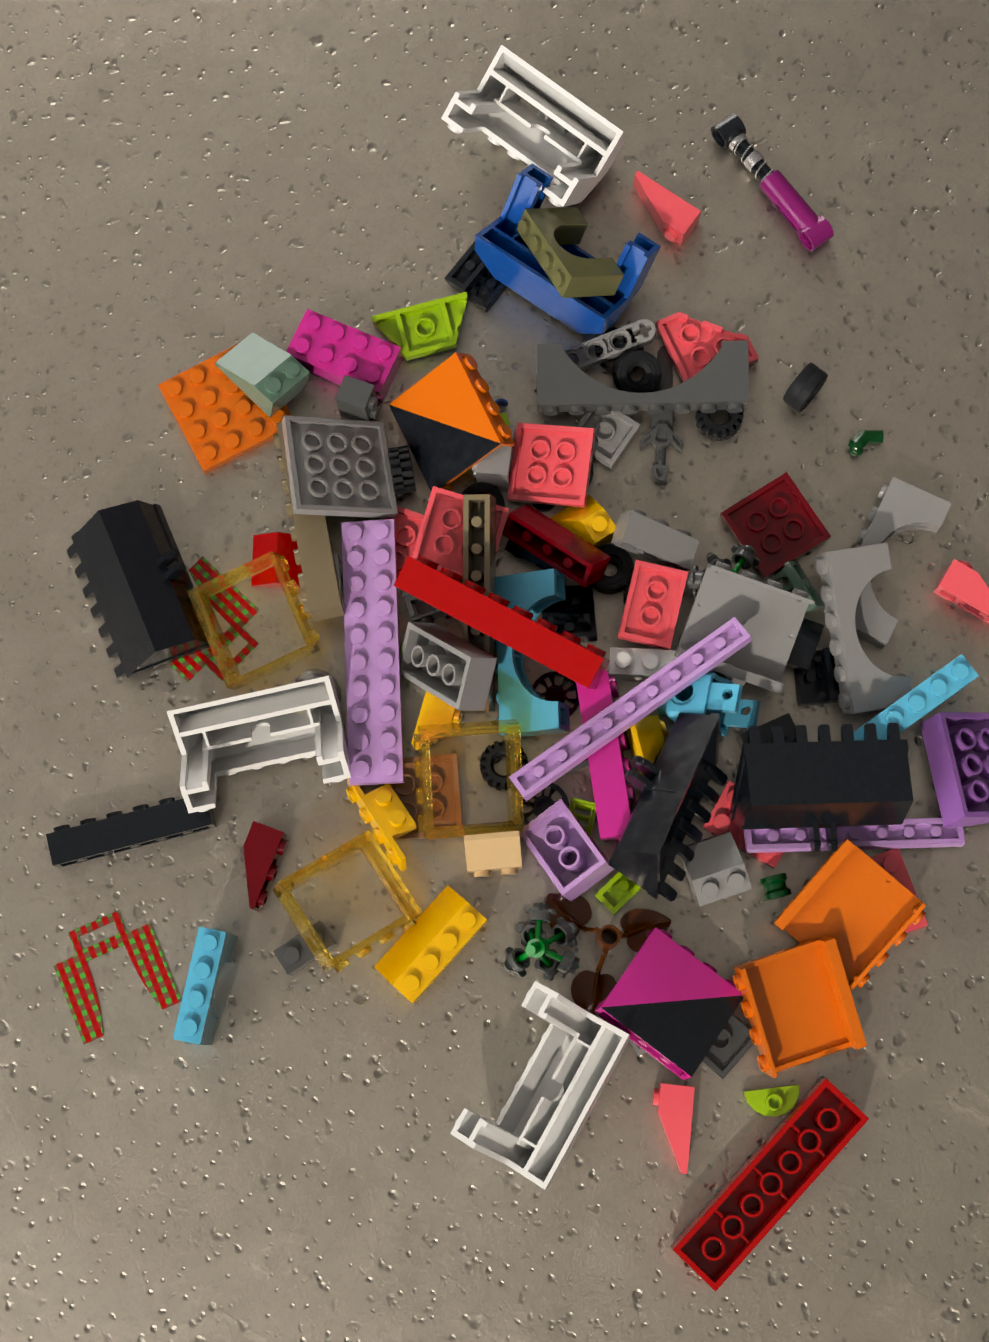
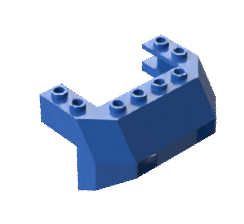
M531 164L517 174L501 216L475 235L474 250L496 280L578 334H603L617 321L642 287L661 246L639 232L634 242L630 240L626 243L618 259L617 265L624 276L615 295L562 298L517 231L518 223L525 209L541 208L546 196L543 190L545 187L550 186L553 176ZM560 245L565 251L575 256L595 258L576 245Z

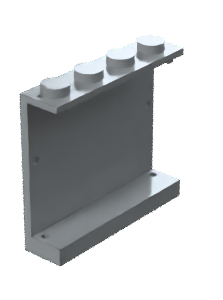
M719 561L716 562L715 566L708 563L674 656H680L735 617L750 634L752 641L712 670L781 694L784 683L781 682L782 675L808 605H814L815 601L808 599L809 593L793 588L791 593L782 590L784 585L782 583L768 579L765 584L757 581L758 575L742 570L740 575L731 572V565Z

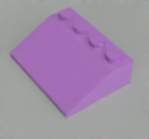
M939 712L921 722L920 727L944 827H966L989 823V713Z

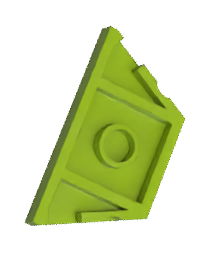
M467 292L373 315L371 319L376 328L390 343L401 347L403 357L407 361L457 348L468 301Z

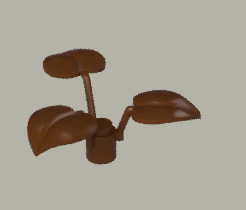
M549 893L546 898V904L549 905V909L556 910V914L551 915V923H549L551 929L557 925L556 919L563 917L565 921L573 922L576 925L577 935L580 929L584 932L596 934V944L602 949L596 972L594 973L589 970L580 972L572 981L571 995L576 1005L599 1017L593 1011L600 1002L607 998L616 984L613 976L600 974L608 951L614 949L621 938H627L628 947L632 951L638 952L648 938L645 935L655 927L667 931L671 924V919L654 910L633 909L625 913L620 920V926L624 933L619 931L614 925H605L601 929L598 927L591 928L584 926L590 921L592 916L590 904L584 897L579 896L571 902L562 896L561 893Z

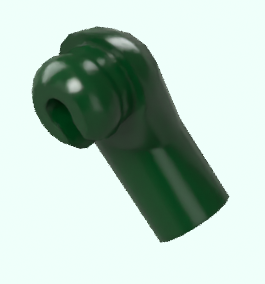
M861 430L849 440V453L853 456H860L863 454V447L868 443H883V430Z

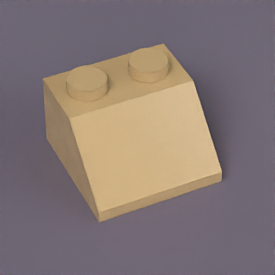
M519 830L464 835L468 874L474 873V878L489 877L490 872L501 871V875L517 874V869H522Z

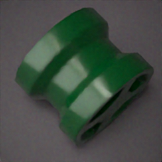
M786 873L772 875L759 880L760 885L765 889V901L792 894L791 889L787 887L785 882L787 880Z

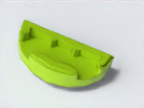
M799 1084L743 1091L746 1102L754 1111L764 1116L776 1117L787 1113L794 1107L799 1097Z

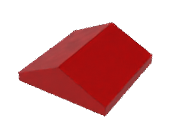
M273 532L253 535L252 587L300 588L298 574L302 573L301 565L296 564L294 550L298 549L297 541H292L290 533Z

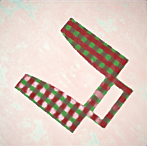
M202 556L188 571L207 600L231 627L216 641L217 645L210 647L204 654L199 651L168 663L187 682L205 665L222 681L259 644L243 628L259 609ZM240 635L248 644L221 670L213 660Z
M116 911L68 932L76 956L54 965V969L83 1044L103 1036L100 1005L87 961L125 945L139 977L162 1010L182 1001L151 923L127 933L120 913ZM111 922L115 923L119 934L86 949L82 948L78 937Z

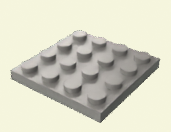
M284 415L281 422L294 514L395 519L398 511L384 422Z

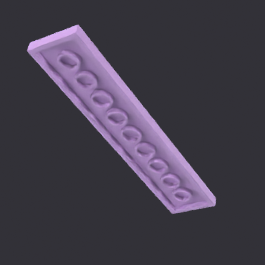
M395 520L341 522L347 740L351 769L349 785L405 783L398 588L394 586L397 579Z

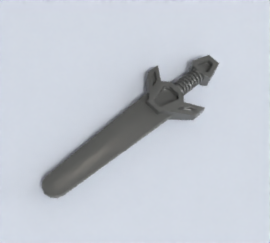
M665 346L660 347L658 350L657 360L661 366L662 376L654 392L673 387V362ZM673 410L664 411L661 414H652L651 431L640 440V450L650 444L656 448L655 465L652 467L655 483L664 484L668 474L666 449L672 445L682 453L683 442L673 432Z

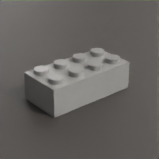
M408 622L400 655L401 676L457 710L485 711L497 658L435 623Z

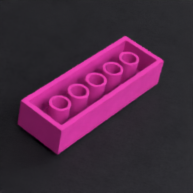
M608 670L604 672L596 689H588L576 682L583 724L614 703L615 698L619 697L617 681L615 677H610ZM624 732L588 757L600 839L605 843L619 840L633 810L632 804H636L634 787L629 785L628 781L624 778L626 771L631 770L630 761H628V757L624 758L623 751L628 750Z

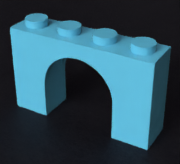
M198 928L173 1035L174 1040L198 1045H212L218 1017L212 1016L214 992L222 966L225 962L231 963L237 936L209 928Z

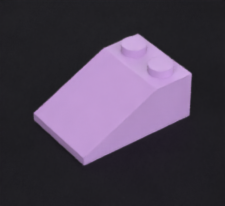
M559 799L519 830L520 836L559 892L571 902L614 870V868L608 865L609 860L562 799Z

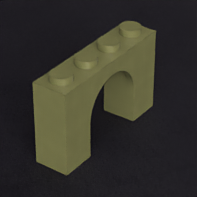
M577 207L525 209L518 223L517 231L562 298L615 295L624 274L613 258H581L570 254L560 247V245L580 244L588 226L587 221Z

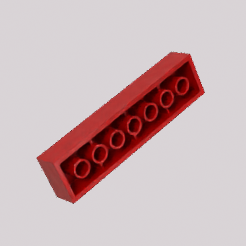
M418 555L416 559L408 556L394 583L395 587L584 687L596 689L610 662L605 657L606 651L589 643L587 647L581 645V638L566 631H563L562 634L556 632L558 626L544 619L533 620L534 614L516 605L513 609L508 607L510 601L491 592L487 596L484 594L486 591L484 587L469 580H466L465 583L461 582V575L442 567L441 571L438 570L439 564L426 557Z
M821 1078L670 1247L716 1292L869 1118L827 1078Z

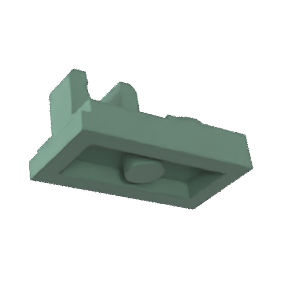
M797 560L786 562L784 564L785 567L782 568L783 570L774 576L776 581L781 580L783 577L789 579L788 585L782 590L790 592L793 588L809 593L808 599L815 601L814 605H808V612L816 611L825 605Z

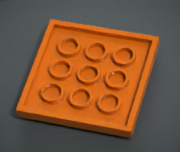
M236 345L158 384L205 474L274 439L273 434L278 433L276 423L281 422L284 415L292 416L285 405L272 417H269L215 365V362Z

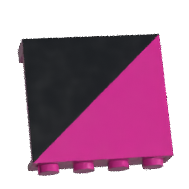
M655 927L645 935L648 937L607 998L600 1002L593 1012L609 1024L628 1033L632 1042L682 1080H685L694 1075L743 997L741 992L736 989L733 981L724 980L717 974V970L712 965L706 962L702 963L694 957L695 954L691 949L683 945L680 946L672 940L673 937L670 933Z

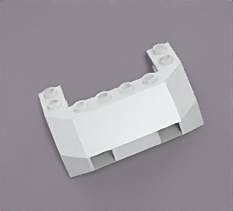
M503 45L500 46L477 90L456 91L441 118L448 123L447 127L457 134L477 131L484 132L488 135L487 139L491 143L505 147L508 150V155L512 158L523 160L528 164L527 167L534 164L553 176L550 184L551 187H545L543 193L549 196L548 200L557 207L582 203L608 172L624 145V132ZM521 97L539 109L538 113L520 102ZM578 138L585 142L583 146L577 143Z
M332 675L166 711L182 755L179 787L188 813L205 812L216 808L218 776L234 775L250 769L257 770L277 763L285 764L291 760L304 757L312 758L316 756L318 765H322L324 784L341 782L344 779L351 778L348 740Z
M534 981L521 1006L549 1022V1027L542 1035L538 1047L529 1059L521 1078L515 1084L514 1090L506 1105L502 1108L496 1123L464 1108L450 1134L471 1148L506 1164L544 1190H547L568 1157L614 1072L630 1039V1035L587 1012L559 993Z

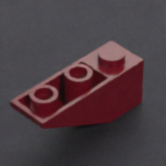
M253 821L243 849L249 907L258 911L259 907H264L269 895V892L266 891L269 881H274L278 873L279 866L276 863L279 855L283 856L285 854L289 840H286L287 834Z

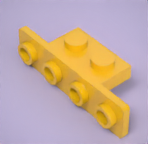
M348 778L346 794L352 803L356 802L358 804L360 816L365 824H371L375 840L379 845L383 843L386 847V855L393 866L397 864L401 872L406 870V857L395 840L415 830V821L390 784H385L364 794L359 786H350Z

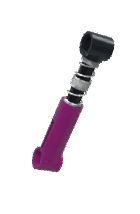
M729 114L711 127V134L715 142L722 149L730 148L735 155H739L741 163L744 164L749 172L755 174L756 180L761 181L759 188L796 230L799 240L807 250L813 252L834 236L830 223L823 216H818L779 170H771L767 165V161H764L765 157L762 156L759 150L755 151L753 149L754 144L750 145L748 143V138L745 136L746 128L736 114Z

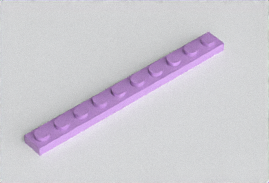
M733 617L509 776L510 780L526 801L750 643L752 641L750 634Z

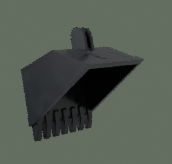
M136 500L98 510L71 537L73 544L67 549L68 556L72 559L79 555L81 563L75 569V574L77 578L87 575L89 583L83 588V594L85 598L95 595L97 603L90 609L93 618L102 615L105 621L98 629L101 638L110 635L113 641L106 649L108 657L113 658L118 655L121 661L114 669L117 678H122L125 675L127 678H131L217 645L160 505H152Z
M679 713L668 732L654 764L641 756H634L632 758L631 764L648 778L634 770H627L625 773V780L639 789L641 793L608 865L646 890L655 899H658L660 894L671 902L675 900L677 891L667 884L665 880L668 874L679 882L684 880L686 872L674 860L677 855L687 862L692 861L694 857V852L683 843L685 835L697 843L703 837V833L691 822L694 816L704 823L710 821L711 813L700 805L702 797L712 804H717L720 798L719 794L708 785L710 779H713L721 786L727 782V775L716 766L718 763L720 714Z
M867 723L864 725V740L854 741L852 724H843L841 726V741H831L830 726L828 724L819 725L818 742H808L805 725L795 726V742L784 741V731L781 725L771 728L772 743H761L760 728L758 726H750L748 728V743H743L729 812V818L734 820L742 830L808 828L811 851L819 852L821 848L819 828H825L827 847L832 852L838 848L836 827L902 825L913 803V793L908 761L907 739H900L898 723L887 724V740H877L876 725L874 723Z

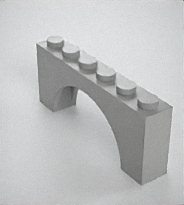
M893 477L889 484L883 483L877 496L881 501L878 507L873 505L866 519L871 523L867 530L862 528L856 543L860 544L859 547L880 544L897 533L915 529L937 533L952 503ZM870 580L863 589L857 603L855 614L856 632L858 638L883 649L887 645L898 619L888 614L879 604Z
M888 543L817 554L816 570L821 577L822 587L820 594L826 607L825 623L830 631L831 640L829 648L835 660L834 677L839 684L840 694L838 701L841 709H843V714H856L888 708L912 690L910 676H894L876 667L866 656L860 645L855 624L857 603L865 586L876 575L892 569Z

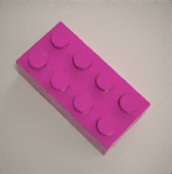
M309 309L306 310L286 351L301 363L310 374L339 386L344 375L373 384L378 395V402L383 403L403 361L401 347Z

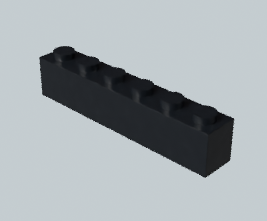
M174 797L160 800L159 805L149 807L148 804L135 806L132 808L133 812L125 814L122 811L106 814V819L96 821V818L84 819L80 821L79 826L71 828L70 825L57 826L53 828L54 832L46 834L52 866L62 868L216 828L213 809L205 812L188 813L184 799L175 800Z

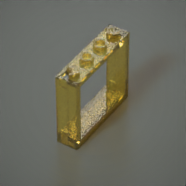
M274 551L187 591L224 682L229 689L237 690L320 651L318 646L320 642L319 635L315 628L310 627L307 620L310 618V614H305L303 603H300L297 596L300 594L299 588L293 579L290 580L287 573L290 570L288 562L283 555L280 556V554ZM274 567L306 646L241 676L208 597Z
M516 719L418 726V734H414L413 743L414 750H419V761H415L416 778L420 777V788H416L417 805L421 804L422 815H417L418 831H422L425 839L464 837V835L518 830L519 832H524L523 796L509 778V776L522 768L520 723ZM505 733L508 821L434 827L430 738Z
M369 830L278 881L273 888V892L325 974L332 970H335L336 973L342 971L350 965L348 960L355 956L359 959L365 957L373 951L371 946L378 942L381 945L388 943L396 937L394 932L402 928L404 932L417 924L415 919L422 913ZM362 851L403 916L332 958L291 892Z

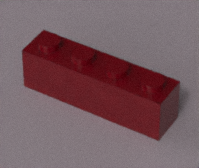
M528 504L509 512L502 535L583 587L603 579L610 560L609 555Z

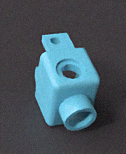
M708 672L656 710L660 716H667L674 722L679 713L706 715V711H710L708 715L711 713L720 714L719 736H727L729 727L749 728L750 726H756L760 702L758 700L741 699L743 688L741 685L721 678L714 672ZM750 707V713L744 715L743 711L745 708Z

